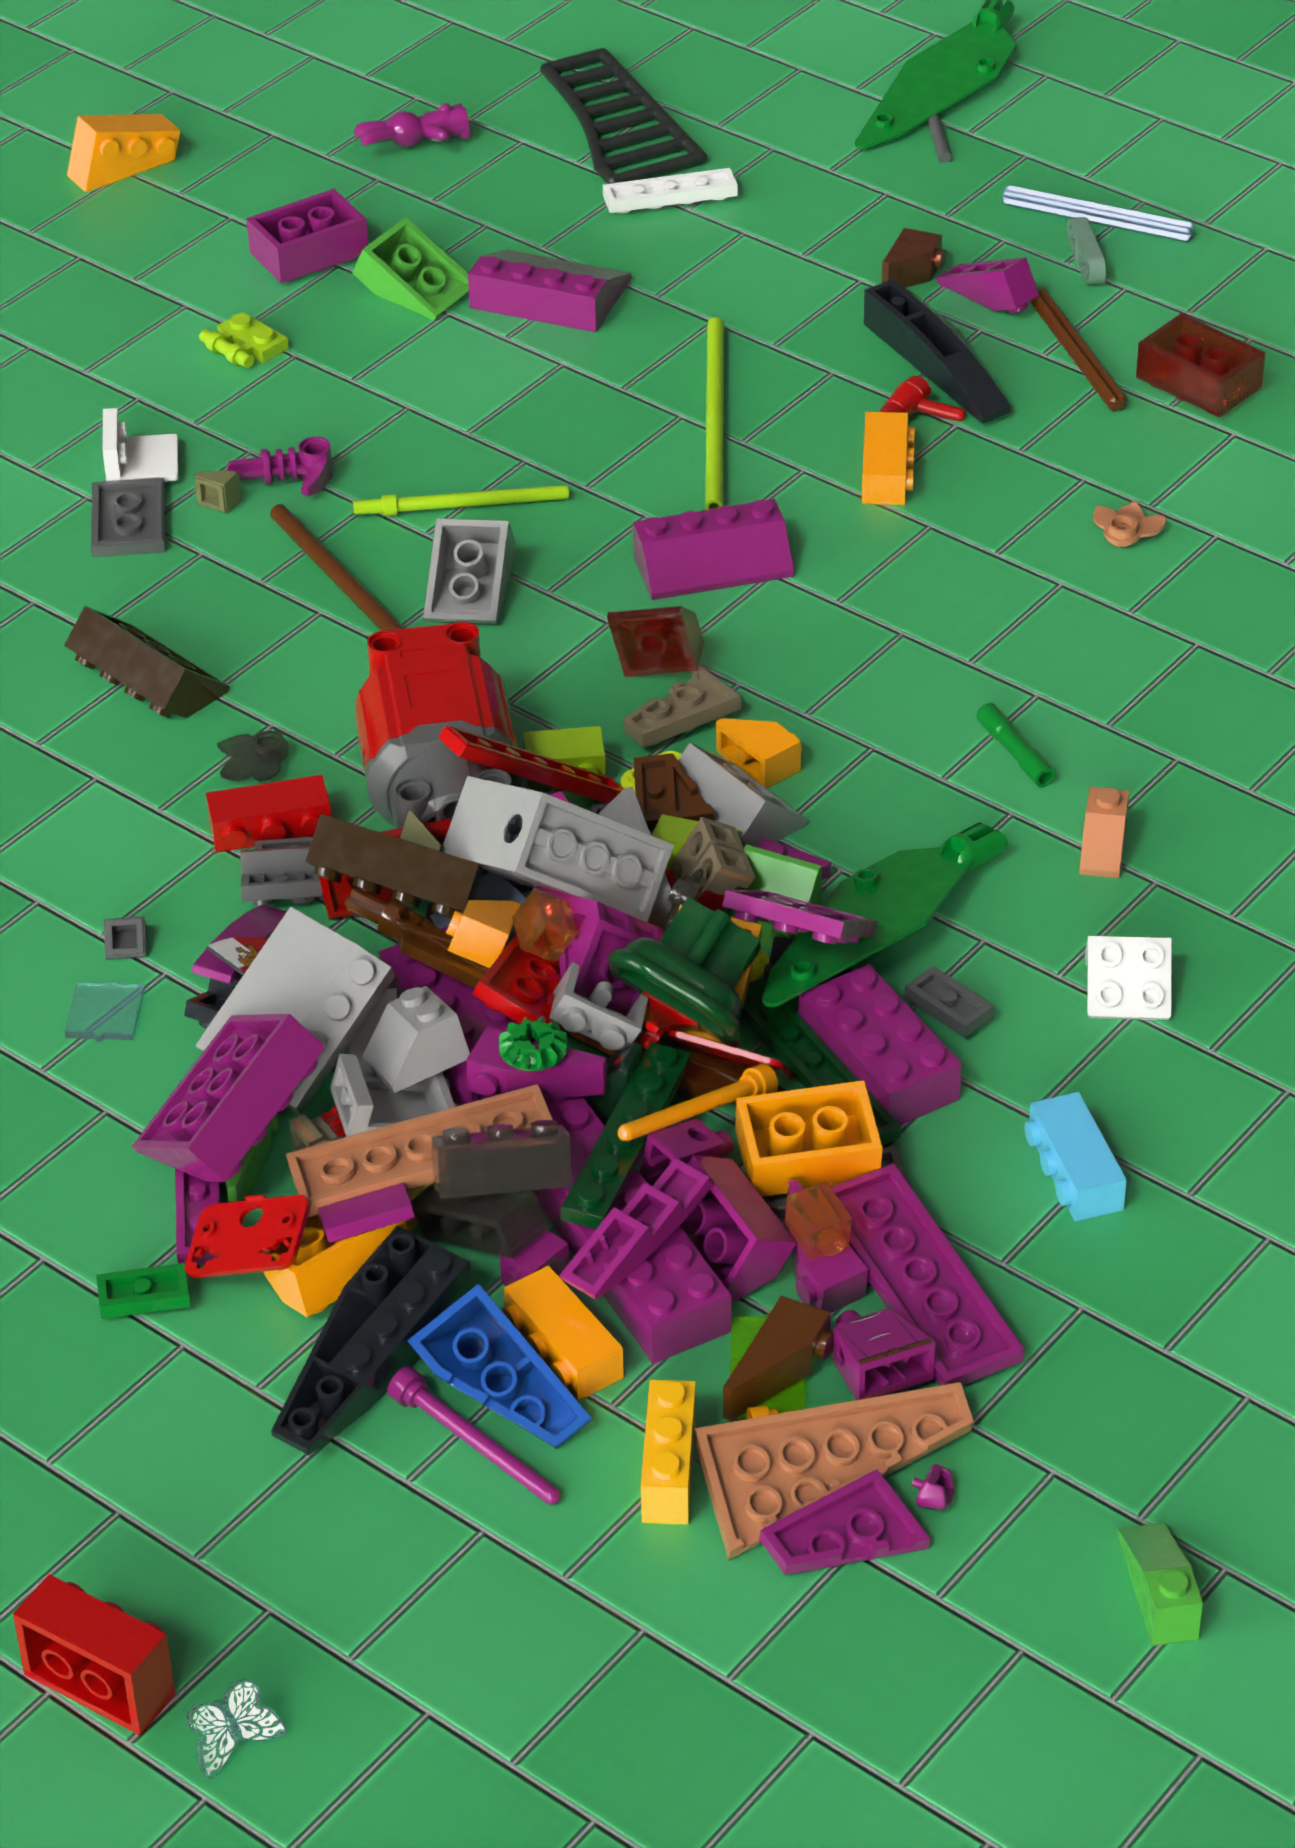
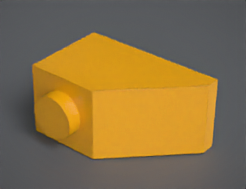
M721 718L716 721V751L725 759L735 763L767 789L801 771V741L794 733H790L779 723Z
M468 900L463 913L454 912L446 934L453 937L448 951L490 968L505 946L520 904L515 901Z

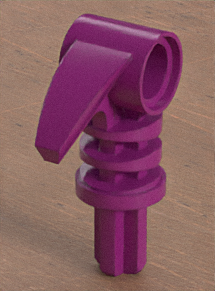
M308 437L299 443V452L295 453L294 447H289L288 454H283L282 449H276V455L270 456L269 450L260 449V457L229 461L227 470L238 472L240 480L263 477L265 485L273 482L272 476H278L279 481H285L286 474H290L292 480L297 479V474H301V478L304 481L301 487V494L309 497L324 488L333 476L331 445L323 437Z

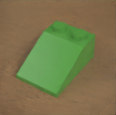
M404 217L362 249L352 272L376 296L432 320H436L469 294L468 273L407 217Z

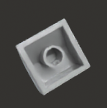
M424 986L422 988L408 989L400 995V998L387 1004L362 1057L364 1063L396 1093L466 1061L470 1052L457 1014L427 986Z

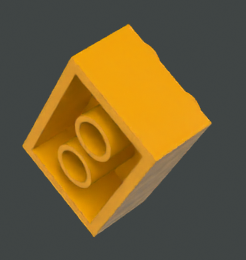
M864 1080L736 1098L735 1132L746 1177L761 1197L787 1193L788 1182L794 1179L806 1191L833 1187L881 1168L882 1144Z

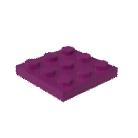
M762 889L726 890L722 907L735 910L733 917L754 923H758V920L763 922L773 920V928L795 934H797V931L804 933L813 931L812 939L830 944H836L837 942L847 944L848 941L859 943L860 937L874 936L877 920Z

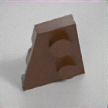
M673 753L633 758L635 794L649 830L655 829L662 814L699 821L701 817L715 821L713 808L710 804H706L700 796L697 786L689 776L684 774L681 764Z

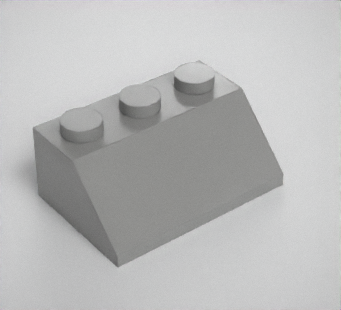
M689 743L678 760L684 774L689 776L697 786L700 796L706 804H710L713 808L715 821L739 829V838L743 848L746 844L757 847L763 838L777 842L803 828L808 822L804 816L735 763Z

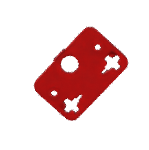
M668 1030L667 1037L676 1044L741 1064L747 1068L759 1064H767L774 1070L777 1077L787 1080L793 1079L794 1073L783 1062L676 1030Z
M264 1194L245 1196L246 1201L207 1206L199 1216L185 1262V1272L191 1278H203L288 1268L295 1262L310 1212V1201L304 1195L267 1198ZM255 1209L263 1210L261 1219L255 1225L250 1227L243 1226V1221L249 1212ZM284 1242V1245L289 1250L282 1253L279 1260L275 1261V1258L267 1253L277 1250L280 1243ZM207 1250H209L212 1256L218 1257L206 1261L203 1268H200V1265L196 1262V1259L203 1257Z

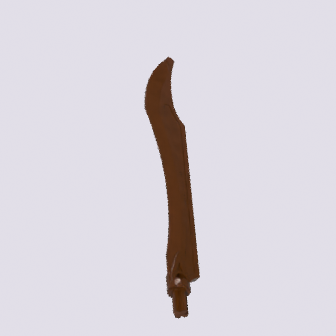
M356 887L352 890L350 897L346 899L345 906L348 911L377 924L378 933L397 939L400 943L401 953L470 987L476 988L478 982L489 969L449 952L448 948L453 937L440 930L416 911L409 909L401 901L393 899L387 903ZM559 1024L561 1031L567 1032L568 1035L612 1056L619 1052V1050H608L600 1042L581 1033L569 1032ZM640 1031L632 1043L633 1045L624 1060L625 1063L635 1068L638 1067L646 1052V1049L638 1043L642 1033H645L643 1031ZM665 1039L659 1041L660 1045L691 1053L690 1067L678 1089L692 1096L698 1097L738 1082L744 1071L748 1069L741 1064L708 1055ZM778 1085L777 1092L787 1091Z

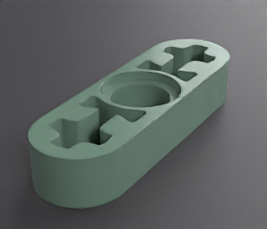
M1087 217L1069 218L1067 222L1068 242L1085 284L1104 283L1106 279L1104 256Z

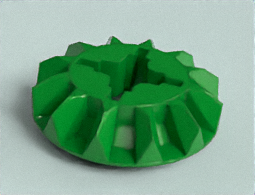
M524 1017L521 1024L509 1023L507 1031L499 1035V1053L502 1059L510 1066L524 1071H540L551 1068L565 1057L568 1050L567 1032L560 1030L558 1022L546 1024L543 1017H540L537 1021H529ZM535 1038V1041L539 1042L538 1049H535V1046L530 1041H527V1039Z

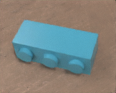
M1075 1092L1031 1102L1029 1121L1025 1122L1024 1125L1026 1139L1031 1147L1035 1146L1040 1154L1042 1170L1046 1176L1052 1177L1055 1183L1056 1195L1061 1206H1067L1075 1222L1123 1211L1127 1179L1080 1093Z

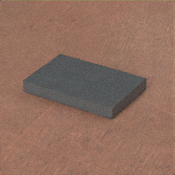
M164 478L92 483V557L165 552Z

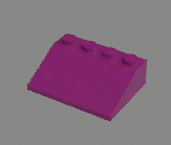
M506 249L480 256L469 271V304L472 309L597 332L631 280V273Z
M291 1014L231 1015L131 1147L140 1154L203 1181L225 1182L233 1178L243 1165L242 1158L252 1146L257 1145L268 1132L267 1125L274 1115L284 1110L292 1101V1091L302 1079L307 1078L318 1065L317 1058L325 1047Z

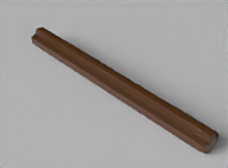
M1045 289L1038 291L1039 296L1031 300L1033 307L1108 408L1114 412L1118 409L1123 410L1126 407V395L1048 291Z

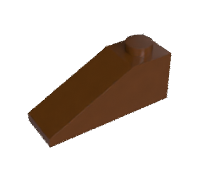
M780 1296L723 1386V1418L733 1421L746 1413L747 1408L760 1405L812 1374L820 1359L828 1358L833 1348V1333L830 1332L831 1312Z

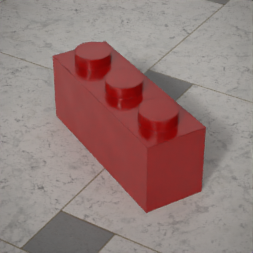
M323 775L205 793L209 826L216 853L254 847V841L313 837L320 814L331 817L330 801Z

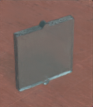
M108 981L107 983L77 982L65 1028V1038L95 1039L97 1042H101L103 1039L133 1040L145 992L144 985L115 984L114 981Z

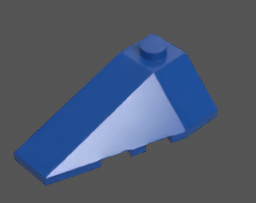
M479 1284L407 1340L436 1377L556 1449L592 1421L591 1416Z

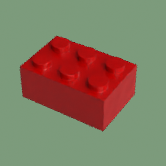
M49 1574L13 1613L24 1675L141 1736L176 1695L167 1634L152 1622H142L126 1614L115 1603L103 1602L87 1594L79 1585L73 1582L66 1583Z

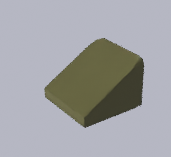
M197 472L194 475L197 504L228 514L241 501L238 472Z
M409 810L400 839L441 852L442 846Z

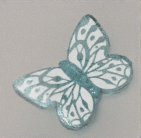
M248 1679L236 1680L227 1688L224 1700H216L211 1703L201 1702L194 1705L188 1712V1727L194 1734L200 1736L196 1752L202 1774L206 1778L213 1779L220 1772L233 1752L234 1745H240L242 1740L265 1741L276 1739L286 1733V1726L276 1712L266 1705L258 1704L260 1688L257 1683Z

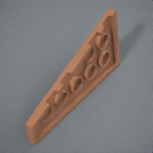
M961 1382L695 1428L693 1439L728 1560L760 1544L759 1536L761 1529L876 1469L885 1477L970 1432L974 1421Z

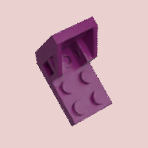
M534 886L528 901L543 907L541 915L562 923L565 921L558 941L560 981L572 962L580 965L574 992L589 998L598 983L608 982L613 986V993L606 1007L627 1016L641 993L611 975L608 962L609 954L614 949H624L631 941L637 938L647 937L660 941L663 937L662 928L595 900Z

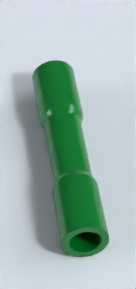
M987 703L983 705L977 712V720L995 740L1000 741L1018 761L1020 768L1038 787L1043 788L1050 785L1055 779V770L1038 751L1032 749L1018 734L1013 724L995 704Z

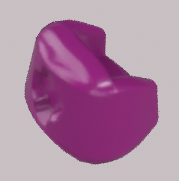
M933 1464L926 1475L925 1481L914 1477L911 1486L920 1489L916 1498V1505L918 1507L942 1511L950 1506L955 1494L951 1471L938 1464Z

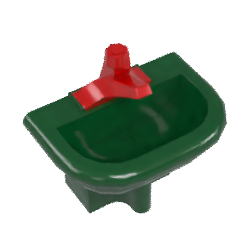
M687 897L660 941L647 937L637 938L631 941L624 949H614L608 957L611 975L648 997L647 1004L650 1007L651 1016L646 1024L647 1030L645 1033H642L638 1043L647 1050L651 1042L661 1044L659 1041L667 1030L687 1028L697 1030L698 1032L701 1029L728 1046L738 1047L742 1042V1003L735 989L761 949L760 939L737 926L725 912L719 909L716 911L710 910Z

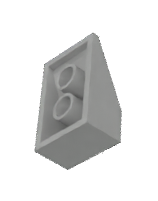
M436 518L423 615L424 621L498 623L512 574L516 542L509 521Z

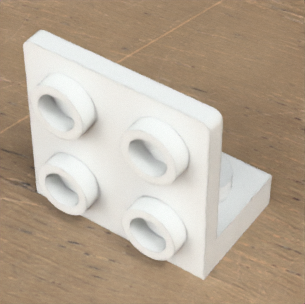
M117 408L103 409V458L106 481L164 478V483L178 480L177 434L127 437L126 423L119 422Z
M1088 936L1085 948V965H1088L1087 1016L1098 1019L1169 1020L1171 1017V938Z

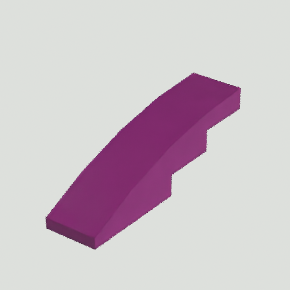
M262 904L232 922L210 944L233 937L269 939L287 911ZM205 949L192 967V973L228 984L240 980L241 977L240 973L207 949Z
M674 1158L653 1186L645 1182L622 1211L615 1207L610 1211L560 1274L561 1279L595 1300L600 1298L634 1271L680 1226L713 1187L710 1177Z

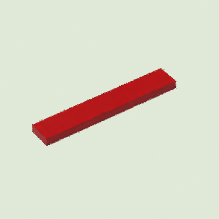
M449 725L444 726L438 737L459 758L503 770L607 804L624 789L612 777Z

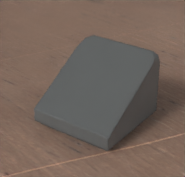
M145 917L104 919L106 960L146 957L147 924Z

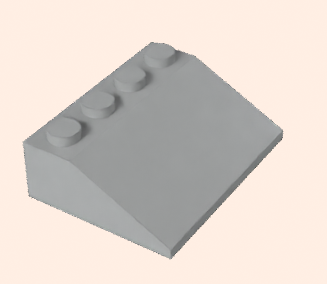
M290 907L195 1046L204 1052L231 1015L291 1014L325 1047L317 1058L318 1065L307 1078L302 1079L292 1091L293 1099L287 1107L302 1115L336 1065L339 1054L344 1053L395 978V973L391 966L359 945Z

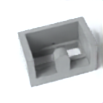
M572 962L552 993L555 996L549 1018L561 1024L569 1032H578L600 1042L608 1050L621 1051L631 1045L642 1029L648 997L640 994L627 1016H624L606 1007L613 993V986L608 982L598 983L589 998L574 992L580 965Z

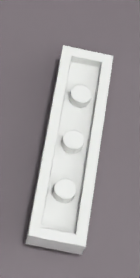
M730 168L603 185V198L610 213H627L631 210L645 208L658 209L674 204L689 205L696 201L723 200L727 197L738 196V185Z

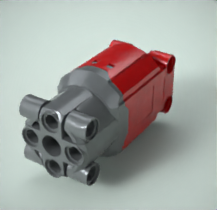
M457 622L389 631L382 630L370 635L367 640L370 676L359 690L355 703V720L368 795L375 811L397 829L404 827L409 810L422 824L452 819L467 776L520 787L522 777L459 758L438 738L444 726L449 725L518 747L505 685L500 674L496 673L481 658L478 627L469 622Z

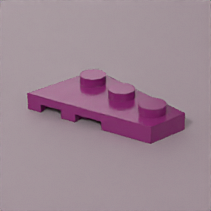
M878 1469L761 1529L759 1541L785 1575L929 1549L931 1540Z

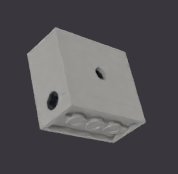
M467 776L441 852L478 863L488 872L527 887L533 888L537 886L595 900L648 922L674 845L546 793Z

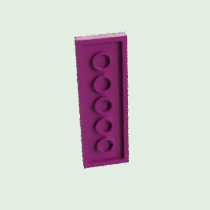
M894 1163L816 1193L817 1206L869 1269L867 1280L885 1307L900 1315L935 1341L934 1379L939 1386L961 1382L963 1386L1024 1361L1025 1349Z

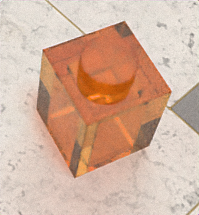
M536 888L532 890L512 916L520 949L554 963L578 934L569 902Z
M827 1181L787 1195L784 1224L809 1261L823 1256L836 1255L844 1248L849 1247L852 1218Z

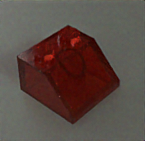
M682 606L608 612L607 620L624 677L697 671L704 641L695 612Z

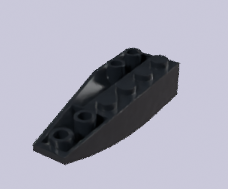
M893 279L864 290V325L982 424L1011 413V405L957 327L924 300Z
M397 1225L344 1286L271 1430L272 1436L310 1455L368 1411L387 1393L388 1385L393 1376L405 1366L413 1367L421 1358L407 1340L474 1287L470 1261Z

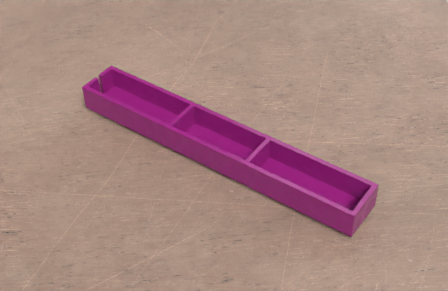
M447 926V927H444V928H441L440 930L446 932L447 929H448V926ZM400 944L379 951V959L391 966L395 973V978L387 989L397 988L398 999L408 989L427 986L457 1014L464 1037L473 1038V1047H475L486 1027L507 1031L509 1023L519 1024L500 1011L491 1010L482 1000L472 995L475 988L401 953ZM477 1094L478 1100L489 1098L488 1096ZM582 1096L544 1099L558 1131L561 1147L545 1151L539 1155H530L508 1161L510 1167L561 1238L568 1242V1247L574 1256L596 1229L561 1220V1206L605 1127ZM635 1169L615 1207L620 1211L625 1208L646 1182L637 1169ZM680 1226L634 1271L603 1295L652 1364L732 1332L731 1294Z

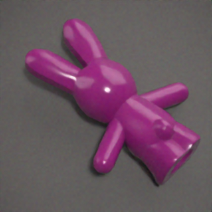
M448 103L441 104L439 109L433 112H425L420 117L413 112L403 111L394 114L387 121L362 122L356 125L354 129L355 137H361L362 145L392 139L397 145L413 147L420 143L423 138L441 142L450 140L453 136H459L462 139L470 138L467 111L462 104L450 106Z

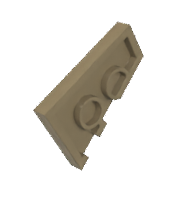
M699 666L692 671L691 680L685 684L677 681L669 687V695L663 699H651L622 719L624 733L641 747L655 746L665 739L680 733H688L695 727L712 720L725 718L727 714L742 709L741 697L702 666Z

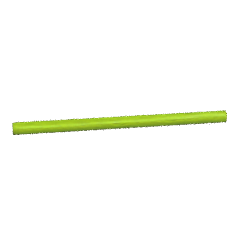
M713 317L707 322L706 510L723 506L724 322L718 317Z

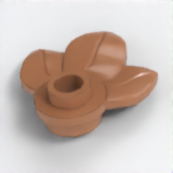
M1131 502L1117 511L1104 506H1097L1092 516L1094 523L1104 530L1105 539L1117 547H1127L1136 543L1142 537L1155 536L1164 529L1166 524L1165 516L1151 515L1145 517L1137 502Z

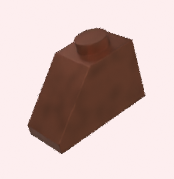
M904 228L882 262V283L893 279L906 288L931 281L936 271L943 268L946 259V250L942 249V235Z

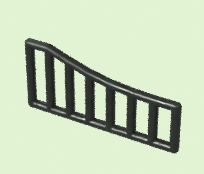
M600 48L541 65V73L556 88L578 118L587 138L594 170L607 184L648 179L706 162L707 154L607 49ZM600 61L604 64L603 66L565 76L559 74V72ZM611 76H615L618 79L577 91H573V89L571 88L574 86L604 79ZM626 90L631 93L630 95L586 107L582 103ZM639 105H643L646 108L595 123L592 118ZM655 119L660 123L602 140L598 136ZM669 134L674 138L605 158L603 155L607 151ZM680 150H685L688 153L617 174L612 170Z

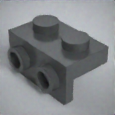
M310 846L242 850L240 853L242 902L251 901L252 905L260 906L262 904H274L275 899L291 898L293 903L313 902L315 897L323 896L319 877L313 873L315 867L306 862Z

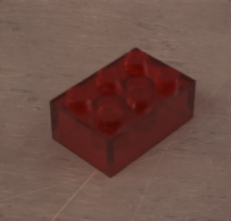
M1181 313L1138 343L1136 378L1168 392L1182 401L1193 404L1209 414L1221 417L1262 388L1265 352Z

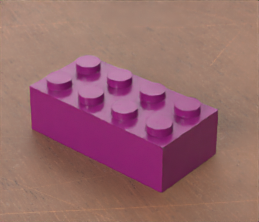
M870 964L798 995V1014L858 1080H864L868 1091L900 1125L960 1100L961 1062Z

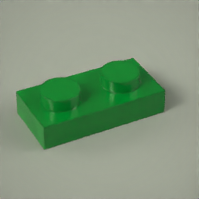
M185 1263L97 1274L101 1319L190 1307L187 1274L184 1269Z

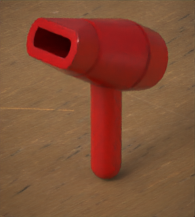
M911 376L897 386L880 409V412L908 413V417L915 412L953 421H963L966 417L965 410L960 407L928 400L931 396V388L928 382L920 376Z

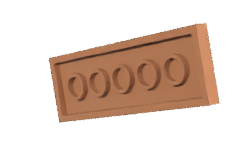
M536 1084L286 1153V1158L297 1194L304 1195L310 1201L311 1207L308 1217L319 1214V1207L404 1183L406 1191H410L422 1185L444 1179L457 1178L465 1173L487 1167H496L505 1162L526 1156L539 1155L545 1151L559 1148L561 1144L556 1126L540 1088Z

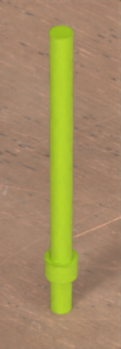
M568 485L397 498L396 494L381 495V499L353 501L354 515L382 513L383 517L397 516V512L566 500L569 499Z

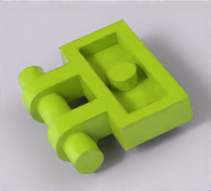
M243 311L218 324L217 331L211 332L208 329H204L199 335L200 341L205 343L208 350L215 354L222 353L230 363L235 366L242 365L245 368H250L253 365L254 358L264 363L289 349L286 336Z

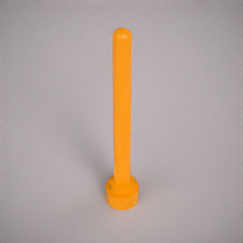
M759 1064L744 1071L738 1082L621 1125L618 1129V1137L622 1141H631L734 1102L736 1098L775 1093L778 1090L776 1073L767 1064Z

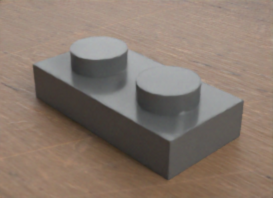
M934 966L905 985V999L964 1038L994 1018V1005Z

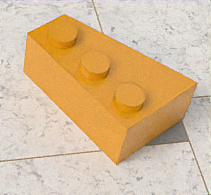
M163 114L78 116L67 176L83 191L87 192L175 160L181 130Z

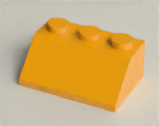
M320 1215L308 1217L295 1262L286 1269L264 1271L263 1273L283 1303L308 1318L313 1314L324 1311L329 1304L338 1300L347 1282L398 1225L408 1230L406 1221L329 1243ZM282 1242L277 1250H272L267 1254H271L276 1261L279 1260L282 1253L288 1252L289 1248Z

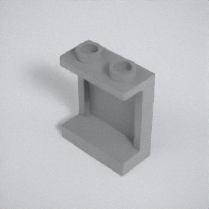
M339 1054L330 1089L346 1137L458 1106L457 1103L453 1102L450 1094L449 1079L444 1078L443 1072L394 1093L379 1077L363 1076L356 1055Z

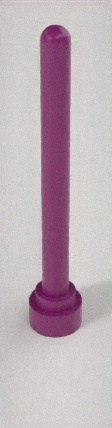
M411 1366L401 1368L393 1376L388 1385L387 1393L401 1406L421 1408L545 1503L554 1505L560 1501L561 1493L557 1487L431 1394L429 1386L426 1384V1378Z

